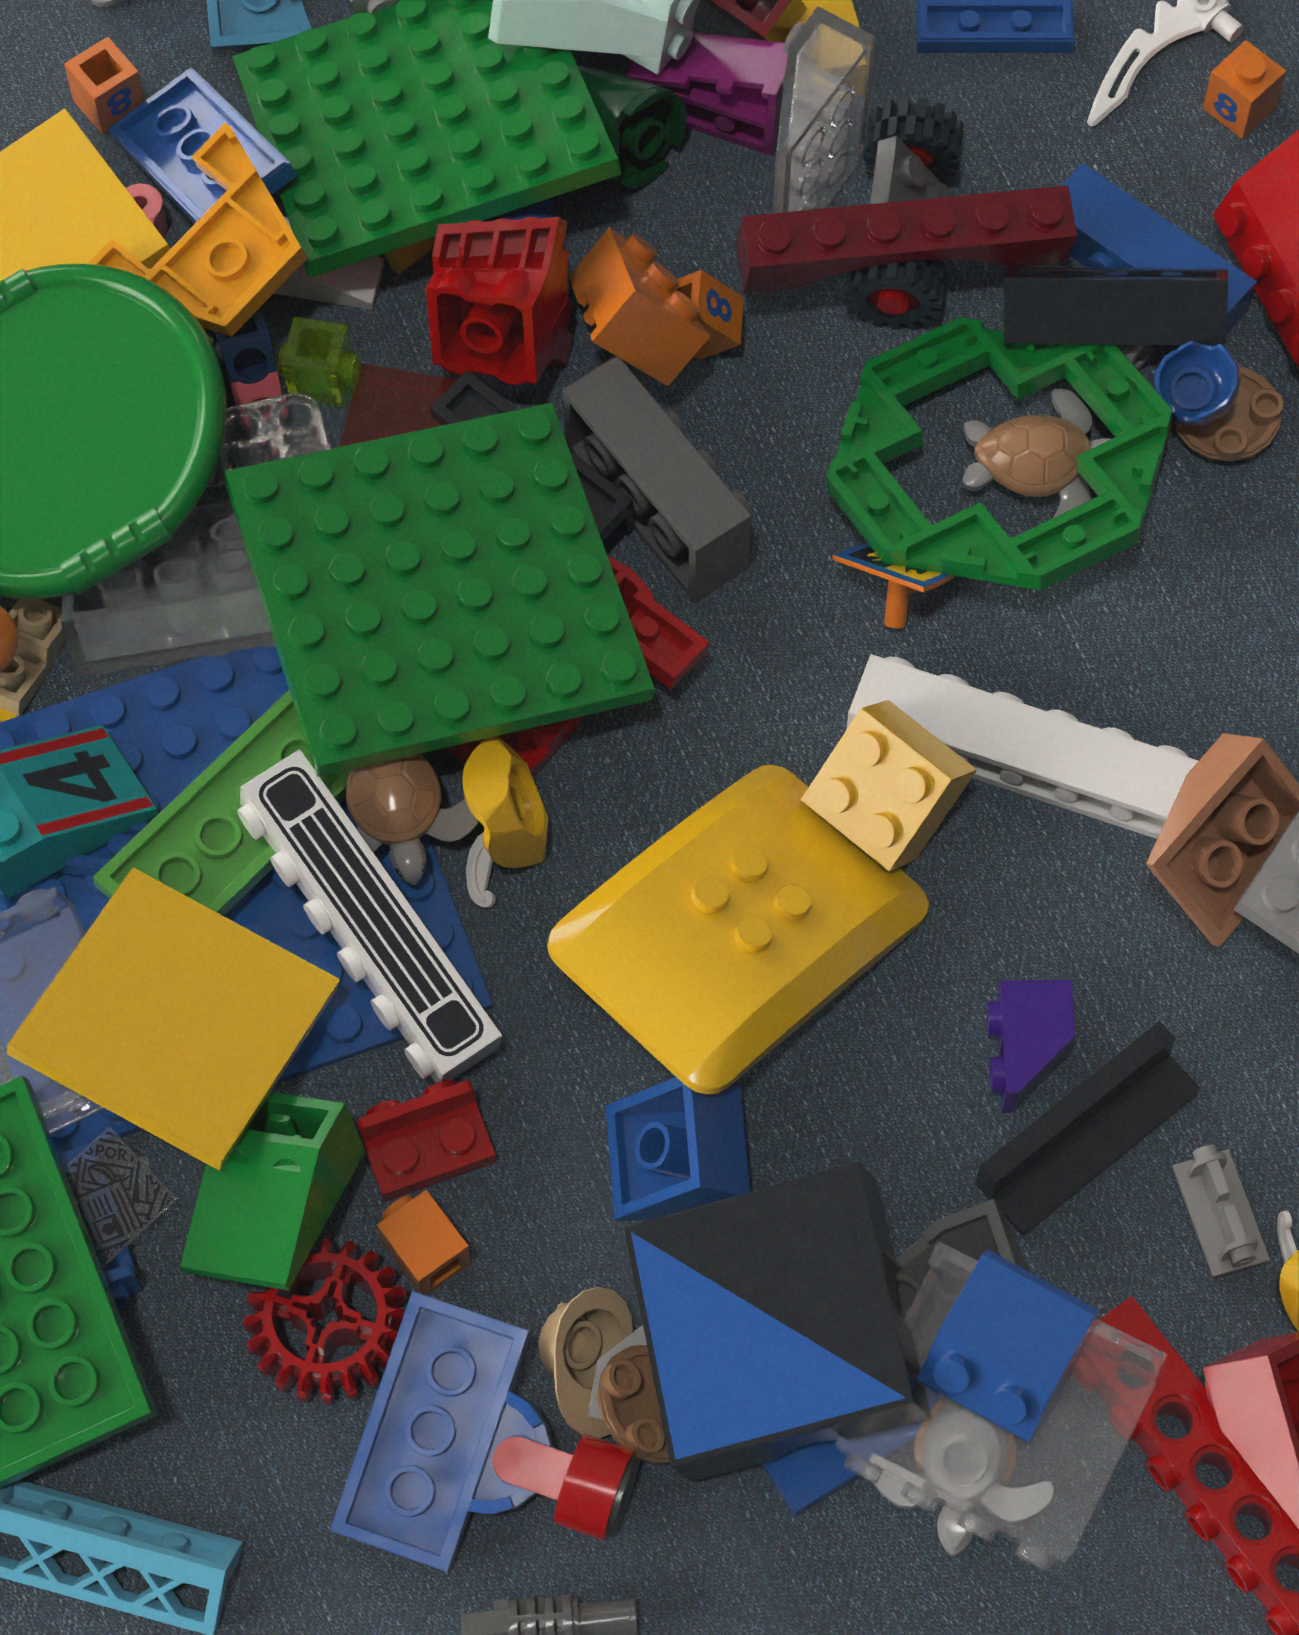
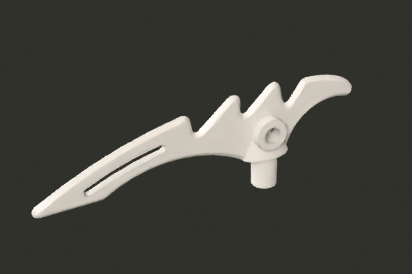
M1177 0L1176 7L1171 6L1166 1H1158L1155 11L1154 33L1150 34L1143 29H1135L1111 64L1099 88L1087 120L1088 125H1097L1127 99L1130 88L1142 67L1151 57L1168 44L1187 35L1200 31L1205 33L1211 29L1217 31L1229 42H1234L1243 32L1244 26L1228 14L1231 9V4H1229L1228 0ZM1135 52L1139 53L1124 76L1115 97L1109 98L1111 90L1124 66Z

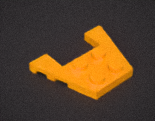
M225 122L192 156L196 166L226 190L215 204L151 269H148L112 239L88 264L106 265L127 270L152 281L182 302L197 318L203 328L232 337L307 259V256L231 126Z

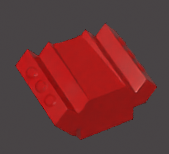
M526 217L518 220L502 218L486 222L472 220L467 223L438 224L432 253L434 274L426 286L432 364L440 365L442 369L459 375L468 370L471 373L476 372L496 376L499 380L512 385H519L525 382L537 384L547 366L568 365L574 334L567 331L572 304H570L567 290V270L570 252L563 248L568 224L566 220L560 217Z

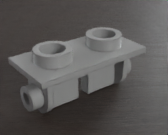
M1214 1144L1206 1145L1192 1152L1194 1159L1172 1165L1174 1176L1212 1278L1270 1261L1229 1149L1217 1152Z

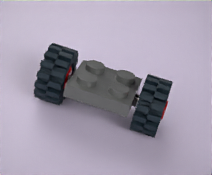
M909 97L900 98L899 105H896L891 99L884 102L883 108L877 106L873 109L872 115H869L863 155L864 162H867V169L870 172L874 171L870 204L951 196V192L945 183L950 181V175L955 177L958 173L964 135V125L962 120H957L958 114L953 110L944 113L945 105L939 102L933 107L927 106L928 99L919 98L918 104H911ZM944 259L898 262L849 271L847 273L844 301L848 303L847 309L851 313L858 312L857 318L863 322L872 318V325L882 327L885 322L891 323V329L900 330L901 324H906L909 329L918 328L919 321L925 326L932 323L933 317L938 318L941 314L947 273Z

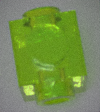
M300 317L293 318L288 341L282 343L278 356V374L284 375L290 398L343 406L348 385L355 386L357 384L361 364L360 354L353 352L348 325Z

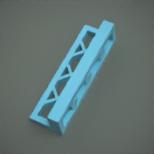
M17 1480L0 1488V1532L19 1537L31 1554L20 1561L0 1556V1578L205 1635H215L219 1628L226 1586L240 1562L243 1541L22 1480ZM63 1549L78 1553L90 1571L80 1577L65 1574L52 1556ZM123 1566L139 1570L150 1588L139 1594L124 1590L112 1572ZM182 1583L209 1589L206 1611L202 1612L184 1607L172 1589Z

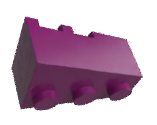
M693 32L691 42L683 56L679 60L671 58L658 75L632 61L626 76L671 89L686 105V128L773 156L796 105L799 44Z

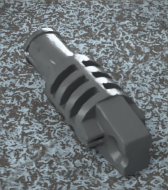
M571 1594L494 1600L493 1610L461 1614V1635H638L635 1597H629V1599L586 1603H579L578 1597H572Z

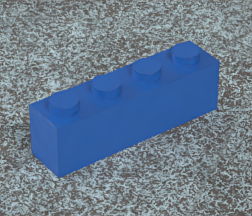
M1082 163L1061 185L1069 186L1077 238L1069 256L1086 268L1228 269L1226 335L1248 312L1257 283L1256 280L1102 175Z

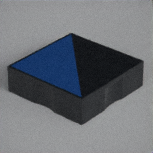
M860 1162L624 1227L670 1466L689 1480L696 1481L775 1460L783 1454L807 1444L831 1440L846 1441L931 1418L924 1385L917 1381L920 1367L912 1332L902 1315L895 1285L896 1262L878 1183Z

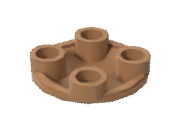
M1237 361L1236 363L1239 366V393L1225 416L1204 426H1190L1173 421L1177 435L1190 450L1208 459L1233 462L1253 457L1268 447L1280 430L1283 409L1282 396L1262 375L1240 366Z
M647 1345L629 1346L612 1356L600 1374L597 1398L602 1420L619 1445L635 1450L634 1457L654 1464L670 1463Z

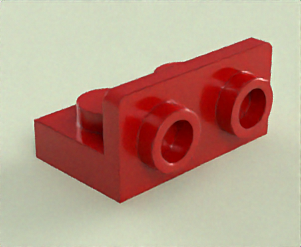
M455 1080L435 1083L423 1091V1096L400 1103L398 1100L381 1102L368 1109L366 1116L357 1119L360 1138L383 1202L497 1162L496 1154L478 1109L475 1092L470 1080L456 1083Z

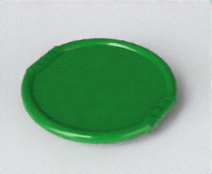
M65 263L29 270L22 268L0 281V597L43 599L73 593L80 595L174 538L173 534L195 508L209 484L218 462L226 424V393L219 360L207 333L187 307L167 290L142 276L106 265Z

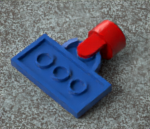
M412 1291L330 1531L442 1571L451 1572L471 1512L492 1515L521 1507L533 1496L540 1494L558 1500L554 1524L606 1541L609 1536H615L621 1524L633 1491L640 1459L634 1457L635 1450L586 1433L581 1437L574 1454L553 1448L548 1424L533 1403L512 1392L532 1332Z

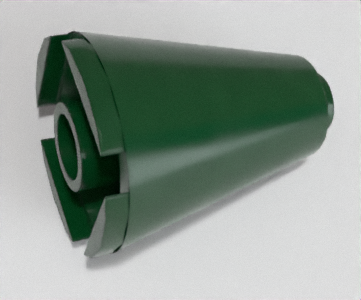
M576 62L618 157L621 175L610 179L630 189L649 184L669 165L663 158L671 144L679 148L684 138L687 124V112L684 101L667 87Z

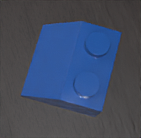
M674 1077L606 1105L614 1220L656 1219L750 1192L740 1084L733 1083L718 1094L706 1095L694 1092L677 1077Z
M986 1249L938 1330L917 1381L1029 1443L1055 1408L1100 1310Z

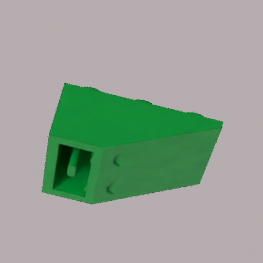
M273 1092L269 1094L221 1170L219 1171L208 1164L205 1166L180 1265L183 1273L289 1291L365 1153L364 1146L345 1103Z

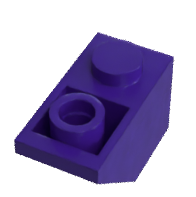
M1001 980L996 1001H987V1036L998 1038L999 1056L990 1057L989 1086L991 1093L1001 1094V1113H1014L1069 1057L1076 1036L1072 980Z

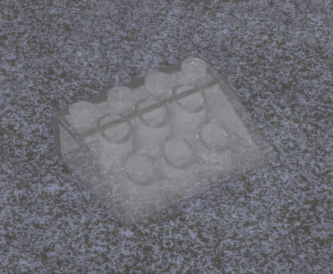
M817 6L804 24L798 22L794 25L784 45L787 61L786 70L782 78L784 87L776 149L773 213L830 208L863 163L875 36Z
M230 498L197 503L184 523L173 534L174 538L80 595L73 593L63 596L61 624L77 676L95 673L111 674L120 669L150 664L166 665L175 660L206 655L222 656L231 651L261 646L276 647Z

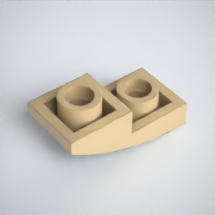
M19 599L9 612L17 627L18 646L12 661L0 672V708L12 712L16 716L22 714L37 692L55 661L74 621L73 612L40 599Z

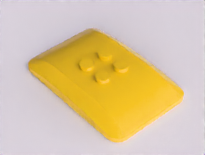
M763 765L754 769L715 796L584 899L554 926L549 935L547 948L553 962L675 1077L694 1092L707 1095L718 1094L727 1089L917 929L928 913L929 902L922 888L899 867L888 871L801 801L809 787L784 767Z

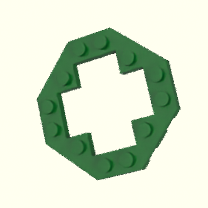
M959 317L865 362L856 400L851 402L840 434L841 443L835 459H831L826 474V486L828 493L883 563L1041 591L1138 543L1172 426V409L1115 344L1006 343L1004 341V331L983 328V320ZM987 366L991 367L1017 400L1065 378L1115 436V438L1077 455V471L1098 497L1011 539L981 502L931 525L883 465L923 445L922 429L903 407L904 405Z

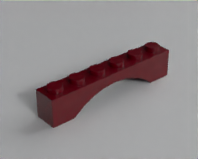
M1067 185L742 216L736 248L743 294L798 289L813 282L849 271L916 260H974L995 263L1006 267L1065 263L1077 238L1069 186Z

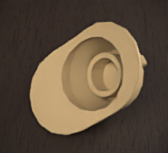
M602 1287L583 1290L570 1302L558 1304L556 1310L548 1316L542 1326L538 1340L539 1357L545 1370L554 1377L558 1408L567 1425L581 1436L586 1433L597 1438L611 1434L602 1420L587 1416L597 1360L633 1333L632 1315L626 1301L614 1290Z

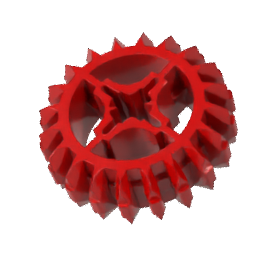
M324 1237L319 1244L320 1253L313 1255L309 1253L289 1291L262 1286L267 1292L256 1291L248 1294V1305L257 1312L244 1317L243 1325L246 1331L256 1334L246 1344L251 1355H263L257 1364L259 1372L263 1376L278 1372L275 1385L279 1391L285 1392L298 1381L297 1396L300 1401L307 1402L311 1398L314 1388L317 1387L320 1388L323 1403L330 1405L335 1398L334 1388L344 1386L348 1399L355 1400L358 1397L356 1381L363 1378L366 1384L373 1389L380 1385V1380L374 1367L377 1365L383 1369L386 1368L391 1354L387 1349L393 1348L398 1333L397 1329L400 1328L405 1309L398 1306L407 1300L404 1287L391 1286L396 1279L395 1271L391 1266L376 1270L379 1261L376 1252L369 1250L356 1260V1244L348 1240L342 1246L340 1254H334L331 1240ZM325 1280L322 1288L314 1295H294L298 1290L310 1283ZM349 1283L360 1287L371 1297L377 1307L376 1323L363 1320L362 1313L347 1307ZM334 1307L338 1322L330 1321L320 1335L316 1319L325 1320L328 1313L332 1312ZM279 1319L291 1321L294 1329L307 1334L305 1341L307 1353L304 1360L290 1353L278 1339ZM355 1345L361 1347L348 1358L328 1363L332 1353L341 1346Z

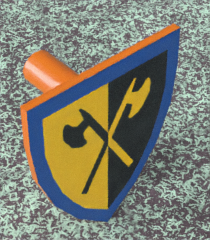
M868 543L833 554L832 559L888 580L884 625L896 629L906 627L910 595L919 591L926 592L955 577L943 573L885 564Z

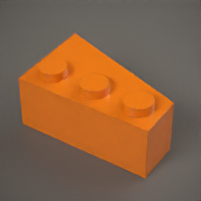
M609 227L569 275L577 302L584 307L587 303L589 304V308L583 314L584 321L591 327L596 323L597 327L590 334L591 340L664 385L669 386L710 338L708 332L697 319L701 311L687 296L676 291L675 288L679 281L669 270L654 261L658 253L648 242L634 233L628 239Z

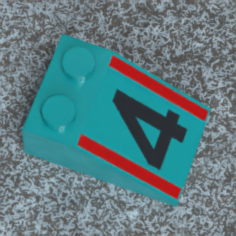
M103 724L0 749V892L5 900L64 868L63 864L67 863L71 858L77 855H87L107 844L111 837L119 833L124 834L128 832V828L137 823L146 822L159 814L156 806Z

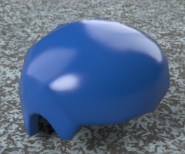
M1189 341L1163 357L1154 373V389L1172 409L1173 421L1190 426H1204L1225 416L1239 393V366L1228 349L1222 344L1213 346Z

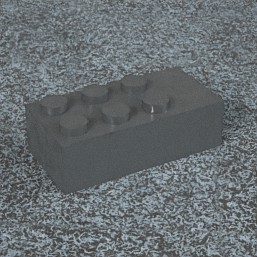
M615 356L563 389L564 430L569 450L633 499L634 530L694 604L749 569V551L752 542L750 532L753 512L747 499L739 490H729L719 478L718 467L710 454L703 448L695 449L686 438L685 428L675 412L669 408L663 410L621 358Z

